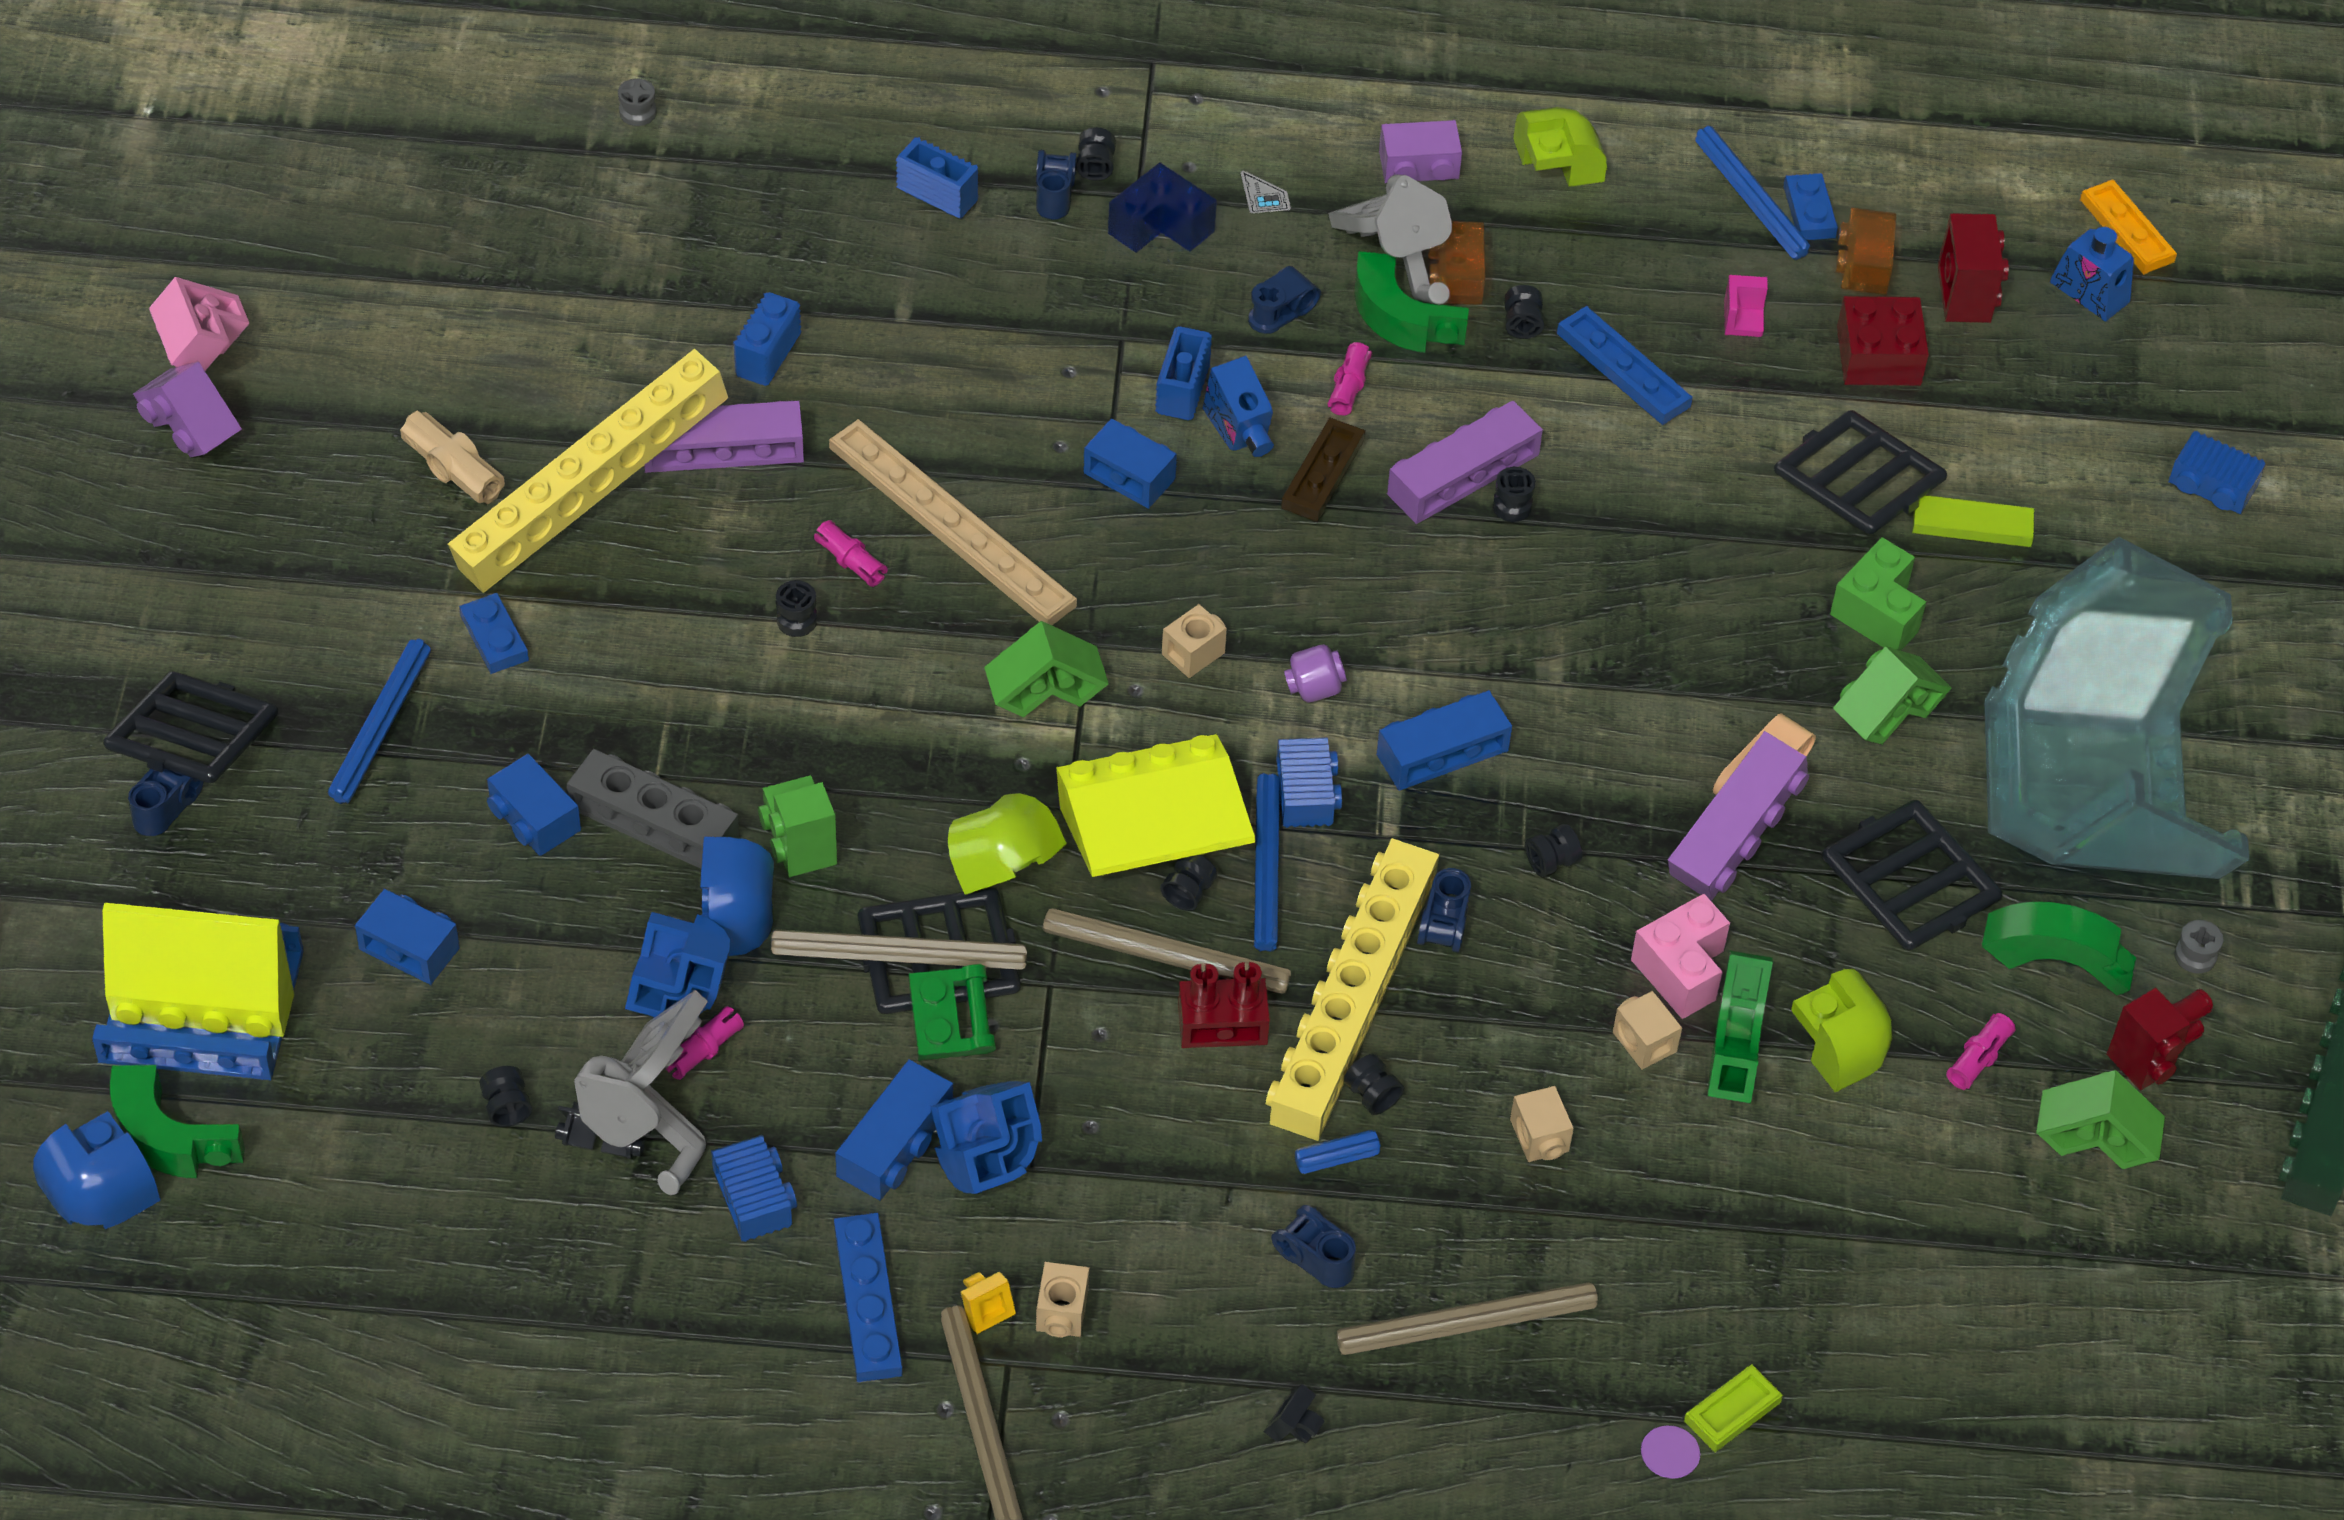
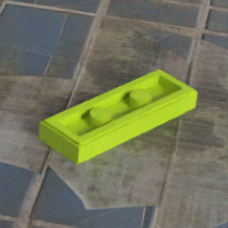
M1925 495L1919 500V507L1913 511L1912 533L2031 547L2034 536V508Z

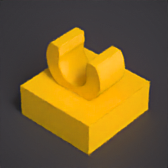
M977 1272L963 1280L967 1289L961 1291V1296L969 1326L976 1334L1016 1314L1009 1282L1000 1272L986 1279L980 1272Z

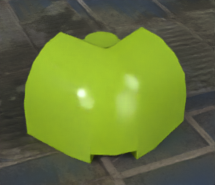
M1560 107L1524 111L1517 115L1513 139L1523 165L1533 164L1535 171L1561 167L1569 187L1605 182L1606 156L1596 129L1587 117L1576 110Z
M1021 793L1004 795L988 809L953 820L948 832L950 859L965 895L1015 878L1016 872L1036 861L1038 864L1045 863L1066 845L1060 827L1049 808L1035 797Z
M1843 969L1832 973L1829 984L1793 1001L1791 1011L1815 1041L1811 1062L1835 1093L1870 1076L1882 1066L1892 1041L1891 1018L1885 1004L1855 969Z

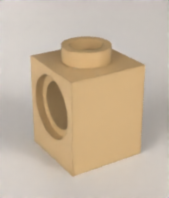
M1198 604L1163 629L1162 655L1188 678H1191L1225 653L1227 628L1217 615L1210 614Z
M1653 991L1639 998L1636 996L1631 997L1617 1008L1613 1034L1641 1069L1677 1052L1682 1027Z
M1552 1086L1514 1096L1510 1121L1527 1161L1532 1162L1539 1159L1553 1160L1569 1152L1574 1128L1556 1087Z
M1052 1262L1044 1263L1037 1303L1036 1331L1046 1332L1054 1337H1067L1069 1335L1081 1337L1089 1288V1267ZM1056 1301H1067V1302H1069L1070 1304L1065 1305V1306H1060V1305L1054 1304V1302H1056Z

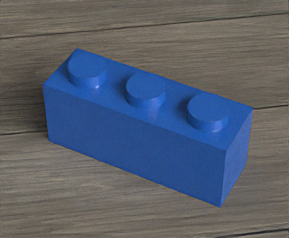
M1490 690L1477 695H1467L1458 702L1441 708H1431L1411 719L1390 723L1385 728L1379 730L1376 755L1398 791L1509 751L1512 725Z
M909 1059L835 1153L836 1177L879 1201L883 1199L890 1188H898L906 1175L907 1166L915 1156L920 1158L925 1153L931 1142V1135L936 1130L930 1106L953 1099V1083Z

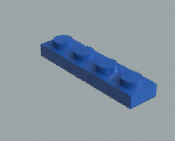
M1587 306L1558 323L1557 335L1660 424L1664 425L1691 407L1692 396Z
M878 1213L834 1218V1230L857 1382L902 1377V1364Z

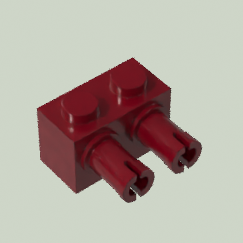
M1241 962L1234 968V979L1218 980V971L1214 965L1206 963L1205 971L1201 972V964H1197L1191 969V981H1179L1178 1012L1181 1048L1268 1044L1270 1020L1266 978H1261L1262 971L1258 964L1249 962L1248 970H1245V962Z
M2155 987L2123 1007L2106 1055L2140 1091L2154 1082L2158 1085L2166 1082L2175 1073L2177 1058L2184 1047L2202 1037L2204 1026L2200 1018L2211 1013V1009H2213V1002L2210 996L2204 990L2197 989L2172 1005Z

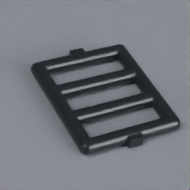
M1853 410L1845 412L1819 432L1814 429L1803 436V442L1800 446L1779 460L1774 466V471L1778 476L1866 534H1874L1902 512L1910 514L1919 507V500L1947 478V471ZM1850 428L1866 437L1811 478L1796 468ZM1880 446L1895 455L1893 459L1841 497L1825 488ZM1908 466H1912L1925 475L1872 516H1868L1854 507Z
M171 671L107 734L103 744L107 750L146 762L149 769L161 773L167 769L211 784L223 775L276 718L278 708L273 703L236 692L235 686L222 682L215 685ZM177 689L253 714L254 717L247 723L168 696ZM155 710L235 737L227 744L148 717ZM134 731L215 758L209 765H205L127 738Z
M1911 800L1877 820L1872 815L1859 823L1857 831L1831 844L1822 852L1825 862L1905 950H1913L1947 930L1952 934L1966 926L1968 918L2002 898V890L1918 800ZM1911 819H1914L1927 833L1926 836L1859 873L1844 858V856ZM1938 847L1954 862L1885 902L1870 886ZM1964 876L1980 891V893L1912 931L1897 916L1898 913Z
M985 888L966 895L964 892L868 906L861 908L857 915L862 935L879 936L876 922L901 919L905 937L923 938L918 916L943 912L949 940L967 941L960 909L985 906L993 942L1016 944L1013 928H1007L1000 894L995 888ZM862 960L864 973H870L877 1010L881 1014L912 1010L910 993L892 996L885 961ZM911 963L913 973L930 971L929 964ZM955 966V967H956V969H959V968H962V967H964V966ZM999 968L1002 979L985 981V999L1012 995L1019 992L1021 984L1017 969ZM967 986L954 987L956 1003L967 1002Z

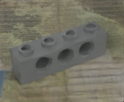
M593 749L567 783L568 796L578 805L580 814L700 869L702 868L704 837L740 838L738 814L733 812L728 806L720 803L715 804L701 798L686 787L679 788L662 780L651 771H642L626 764L621 758L612 754L606 755Z

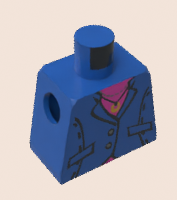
M2099 227L2097 229H2089L2069 245L2054 271L2050 283L2106 322L2130 303L2134 258L2128 251L2116 244L2117 234L2113 229Z
M1243 356L1211 368L1203 403L1204 412L1230 450L1236 451L1248 446L1254 457L1267 454L1274 446L1268 435L1273 410L1247 356Z

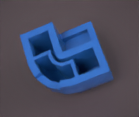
M704 837L700 885L702 889L701 916L713 920L726 931L730 938L728 956L746 954L758 948L769 936L772 928L773 859L771 854L761 845L746 839Z
M652 912L647 923L641 955L632 974L625 1009L656 1017L696 990L708 1001L701 1013L706 1009L710 1010L720 990L730 951V938L726 931L713 920L697 914L694 923Z
M1009 1081L991 1084L962 1092L963 1095L930 1106L941 1145L935 1147L940 1165L949 1181L956 1189L963 1193L976 1194L1013 1181L1027 1172L1025 1169L1034 1158L1038 1141L1042 1142L1041 1123L1030 1082Z
M108 1111L73 1131L69 1129L67 1124H64L41 1144L33 1159V1171L38 1186L59 1215L69 1224L77 1222L83 1225H103L104 1229L128 1220L160 1201L154 1177L141 1151L130 1134L122 1131Z

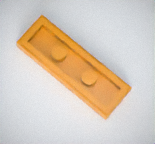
M2114 179L2082 191L2080 201L2103 227H2109L2116 232V243L2132 255L2134 264L2142 274L2175 262L2177 255L2175 250Z

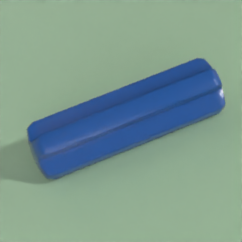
M1368 1130L1298 1148L1295 1151V1162L1299 1172L1306 1174L1378 1155L1380 1153V1141L1374 1130Z

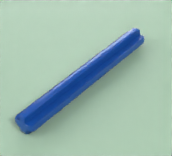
M1706 126L1704 129L1700 128L1695 139L1697 144L1791 258L1798 260L1801 257H1805L1809 253L1810 244L1716 130L1712 126Z
M419 638L417 640L411 639L405 647L328 789V795L334 799V802L339 804L343 802L349 803L431 653V648L425 644L424 640Z
M1262 773L1257 777L1254 947L1258 951L1266 950L1269 952L1277 948L1280 779L1274 773L1269 775Z

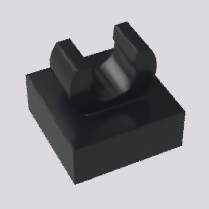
M1303 1384L1298 1386L1284 1399L1263 1432L1277 1443L1291 1432L1295 1438L1306 1444L1311 1436H1315L1325 1422L1320 1415L1307 1409L1316 1394Z

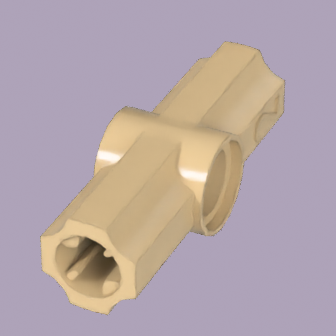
M417 410L407 417L404 426L400 429L401 438L426 459L430 470L440 481L447 483L452 480L478 503L484 502L488 505L498 498L501 489L505 486L504 476L479 456L475 445L465 434L457 432L453 435L427 412L420 413Z

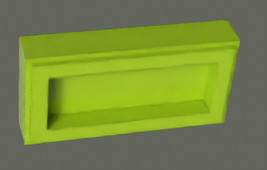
M1751 1364L1685 1414L1684 1422L1714 1452H1717L1779 1405L1783 1395Z

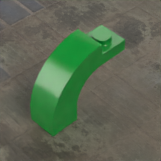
M1358 251L1355 302L1362 319L1376 334L1399 347L1424 353L1427 341L1465 345L1469 308L1427 304L1410 298L1399 288L1395 280L1396 257L1382 253Z
M2054 902L2018 903L1990 912L1982 941V947L2008 969L2039 959L2062 960L2083 968L2116 996L2130 991L2136 957L2119 943L2122 929L2117 925L2086 909Z
M1730 950L1708 1080V1096L1751 1104L1758 1067L1762 1020L1773 964L1772 957Z
M112 1065L110 1097L117 1124L124 1133L128 1132L148 1166L172 1176L197 1178L199 1163H208L214 1166L243 1163L245 1146L239 1124L194 1125L172 1120L160 1110L162 1085L157 1065Z

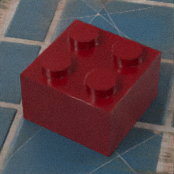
M1950 213L1937 265L1945 322L1991 323L1995 307L2001 306V281H2007L2009 263L2007 258H2002L2004 231L1998 230L1996 214Z
M1844 296L1837 324L1844 385L1921 386L1929 354L1920 297Z

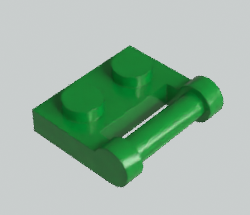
M973 964L959 969L909 973L908 982L918 1061L980 1055L996 1050L995 1036L990 1034L984 991L987 973L984 965ZM967 986L973 1034L970 1038L960 1039L954 987Z

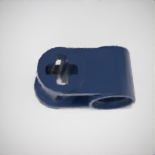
M1039 150L1036 174V209L1042 217L1052 220L1060 219L1068 214L1072 187L1075 185L1077 152H1071L1067 156L1046 154L1045 150Z
M1287 266L1273 277L1257 284L1253 288L1251 299L1254 308L1248 316L1249 325L1260 333L1276 332L1297 317L1310 312L1319 301L1321 290L1293 266Z
M150 769L131 788L128 795L135 830L145 836H156L165 832L181 812L196 800L204 782L167 769L162 773Z
M1447 868L1436 874L1427 908L1425 907L1417 944L1424 945L1426 942L1449 946L1452 947L1453 952H1460L1471 889V881L1463 871L1456 868ZM1444 894H1453V895H1456V896H1455V897H1449V896H1446V895H1444Z
M1302 1205L1296 1211V1218L1285 1229H1278L1272 1234L1271 1239L1276 1250L1286 1260L1297 1264L1321 1284L1330 1288L1344 1287L1353 1279L1356 1252L1354 1239L1348 1233L1343 1232L1325 1219L1313 1207ZM1333 1257H1334V1258H1340V1259H1342V1260L1335 1261V1260H1330L1329 1258H1333Z

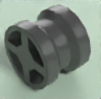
M639 78L623 82L618 89L620 118L623 122L632 126H644L652 122L657 114L656 103L654 102V86L649 81Z
M2205 920L2188 922L2183 927L2180 940L2174 952L2178 964L2186 971L2192 973L2210 971L2215 966L2218 953L2224 941L2222 932L2213 923Z

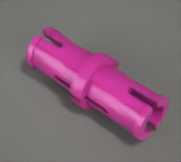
M1356 342L1350 344L1342 366L1336 370L1334 376L1335 387L1328 401V408L1331 407V411L1337 415L1343 416L1351 413L1356 395L1364 387L1366 380L1364 374L1371 359L1372 351H1368L1369 347L1363 343Z
M831 520L825 521L818 527L817 531L823 537L816 533L814 540L830 551L836 557V562L844 569L850 568L870 587L881 583L885 578L883 574H886L888 569L886 565L879 562L865 550L863 542L858 538L854 540Z
M729 1006L724 1007L719 1014L703 1027L699 1026L680 1045L683 1048V1052L666 1070L670 1073L676 1067L678 1070L672 1076L676 1079H682L686 1073L703 1059L713 1058L718 1053L720 1045L736 1032L743 1029L744 1023L740 1015L736 1013L730 1019L729 1016L734 1012V1009Z
M1993 1014L1979 1034L1971 1036L1964 1045L1965 1051L1946 1072L1948 1080L1955 1087L1962 1090L1969 1089L1982 1070L1994 1064L1998 1058V1050L2016 1030L2013 1021L2004 1014Z

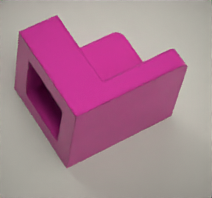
M1729 275L1724 299L1725 335L1763 336L1764 304L1768 289L1767 277Z

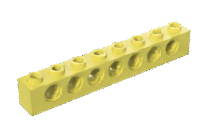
M693 349L450 541L448 546L458 569L482 593H485L726 401L728 395L720 371L696 349Z
M1393 838L1385 853H1377L1371 869V876H1374L1371 885L1363 884L1356 903V907L1360 909L1356 917L1349 915L1342 932L1341 939L1345 940L1341 949L1334 948L1329 958L1327 972L1330 974L1326 982L1320 980L1315 988L1312 998V1005H1315L1311 1015L1305 1013L1300 1021L1296 1035L1300 1039L1297 1047H1289L1284 1056L1281 1071L1285 1073L1281 1082L1274 1080L1270 1086L1266 1105L1271 1107V1125L1319 1141L1344 1086V1076L1356 1059L1431 891L1433 880L1437 874L1439 854ZM1337 1017L1341 1018L1342 1020H1335L1332 1018ZM1316 1051H1325L1328 1053H1318ZM1301 1084H1309L1312 1087H1304Z

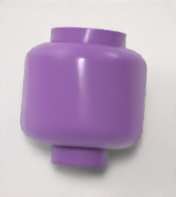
M1324 644L1292 654L1290 658L1291 669L1284 671L1291 694L1299 692L1301 698L1307 703L1339 694L1342 689V682L1347 681L1338 650L1332 652Z

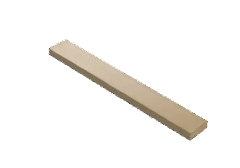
M859 419L829 439V448L1037 621L1053 625L1077 607V598Z

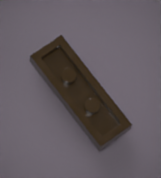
M1329 417L1282 497L1281 508L1318 522L1365 441L1366 430Z

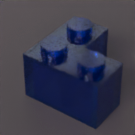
M1159 162L1109 202L1108 234L1137 253L1159 234L1163 233L1190 252L1215 232L1217 200Z

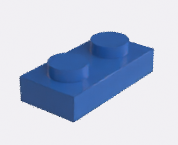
M1822 173L1785 176L1784 190L1794 225L1806 240L1836 238L1838 227Z
M498 593L459 606L460 616L490 674L529 661L528 650Z

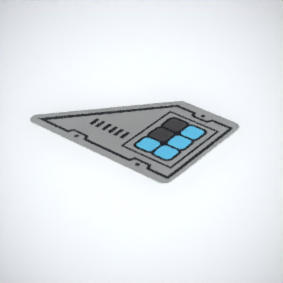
M1241 171L1250 213L1291 209L1287 191L1246 171Z

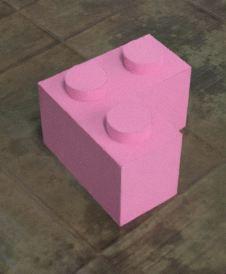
M175 277L149 308L171 365L176 367L199 361L204 371H206L218 355L224 354L249 325L238 295Z
M1705 894L1696 897L1636 931L1631 961L1681 1019L1716 1001L1723 972L1712 958L1724 952L1730 922Z

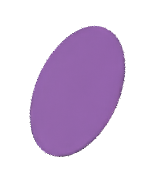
M1661 1426L1653 1429L1645 1436L1641 1445V1455L1646 1466L1655 1474L1665 1478H1681L1690 1474L1697 1467L1700 1460V1448L1695 1438L1686 1430L1676 1426Z

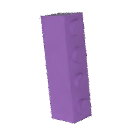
M1513 400L1500 408H1493L1477 421L1459 427L1450 436L1439 442L1430 443L1423 451L1416 455L1398 461L1390 468L1387 495L1418 524L1496 480L1501 470L1512 466L1519 467L1537 457L1540 452L1543 429Z
M776 401L718 406L645 464V473L804 462L799 401Z
M1764 731L1669 857L1670 875L1700 895L1705 894L1711 901L1719 891L1722 893L1726 892L1736 877L1737 872L1735 869L1743 859L1749 860L1757 851L1761 843L1759 837L1767 826L1773 828L1781 819L1785 811V806L1783 805L1791 794L1797 796L1805 787L1809 779L1806 756Z

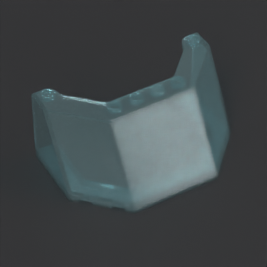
M2117 537L2035 599L2028 613L2034 616V619L2025 637L2017 635L2002 665L2008 668V671L1999 689L1992 686L1984 702L1988 833L2052 865L2221 879L2250 860L2248 838L2244 833L2235 829L2222 834L2186 817L2180 710L2216 638L2226 633L2232 624L2231 594Z

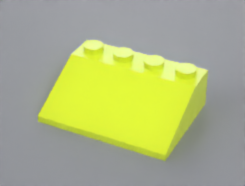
M1217 734L1210 736L1200 735L1191 740L1172 744H1157L1148 749L1118 752L1109 757L1090 761L1080 760L1070 765L1056 767L1060 810L1092 877L1255 843V835L1229 756Z
M104 903L102 911L105 997L111 1020L129 1025L146 1023L163 1025L171 1029L187 1027L206 1029L213 1033L227 1031L247 1033L255 1037H284L294 998V990L279 920Z

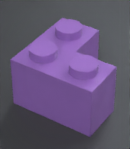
M199 361L171 368L133 393L138 401L137 409L140 415L148 423H152L154 427L169 424L174 432L172 437L175 444L183 453H188L189 457L205 455L242 429Z

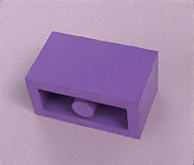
M1456 120L1381 124L1379 154L1385 183H1387L1391 176L1396 174L1409 176L1416 181L1459 179L1462 150Z

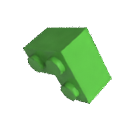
M1881 537L1837 584L1830 615L1883 648L1886 646L1901 651L1919 632L1927 602L1907 590L1915 557Z
M1043 621L1032 627L984 667L995 705L1021 717L1028 715L1051 695L1081 707L1109 684L1097 646Z
M1885 646L1869 658L1866 663L1867 668L1860 677L1850 682L1840 694L1841 699L1833 709L1864 740L1883 745L1908 714L1927 718L1952 687L1920 656Z
M810 775L763 788L764 805L758 806L760 822L764 831L771 829L774 838L770 839L774 859L776 863H784L788 877L837 865L836 818L823 782L814 784Z
M2117 1070L2043 1090L2036 1133L2061 1156L2098 1146L2121 1169H2126L2159 1160L2165 1116Z

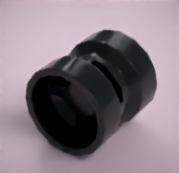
M1098 127L1083 131L1079 137L1077 171L1088 180H1104L1113 173V155L1116 149L1115 136L1110 131Z
M1518 285L1509 289L1504 298L1505 310L1507 312L1505 317L1507 332L1512 337L1518 339H1529L1539 335L1544 328V316L1541 311L1543 307L1541 291L1530 285Z
M1512 466L1501 470L1497 475L1493 509L1499 518L1505 521L1518 522L1530 515L1536 480L1529 470Z
M792 580L782 584L776 592L777 625L780 631L791 637L808 635L817 625L816 592L814 588L801 580Z
M1567 824L1552 828L1549 835L1538 834L1525 841L1528 861L1535 873L1540 877L1555 873L1558 866L1564 865L1569 867L1582 860V849L1579 839L1574 830Z
M1200 854L1180 858L1175 863V872L1167 875L1160 886V891L1163 897L1174 907L1185 911H1193L1203 899L1202 891L1210 888L1217 878V871L1214 865Z
M1369 1054L1362 1057L1348 1069L1344 1076V1083L1353 1093L1362 1096V1104L1371 1115H1378L1390 1109L1404 1092V1086L1394 1075H1388L1385 1072L1386 1065L1377 1054Z
M500 1066L487 1071L479 1081L482 1096L489 1101L486 1109L489 1120L493 1125L509 1127L525 1121L530 1116L532 1106L529 1096L523 1092L525 1083L519 1068Z

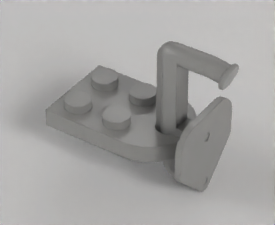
M1396 174L1388 179L1385 195L1328 213L1332 228L1346 230L1347 234L1359 232L1362 237L1378 233L1380 245L1388 255L1403 257L1411 293L1417 301L1437 305L1447 302L1450 296L1449 288L1441 282H1435L1430 285L1421 252L1444 243L1451 234L1452 222L1446 199L1442 195L1409 176Z
M696 990L647 1022L622 1061L602 1055L593 1057L585 1063L574 1081L582 1121L608 1144L617 1147L628 1146L655 1128L681 1152L672 1167L658 1175V1184L662 1191L668 1195L678 1193L680 1186L689 1177L705 1152L706 1141L702 1133L649 1084L659 1075L664 1067H669L677 1060L683 1052V1048L680 1046L682 1040L691 1036L700 1026L702 1020L698 1016L708 1001Z

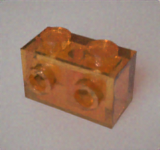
M1851 207L1848 223L1841 222L1838 236V245H1844V250H1838L1835 272L1842 273L1841 289L1887 294L1893 266L1896 213Z
M1451 221L1452 230L1448 239L1440 245L1428 248V259H1435V264H1430L1429 283L1431 285L1435 282H1441L1447 285L1450 296L1446 303L1482 305L1485 284L1484 222Z

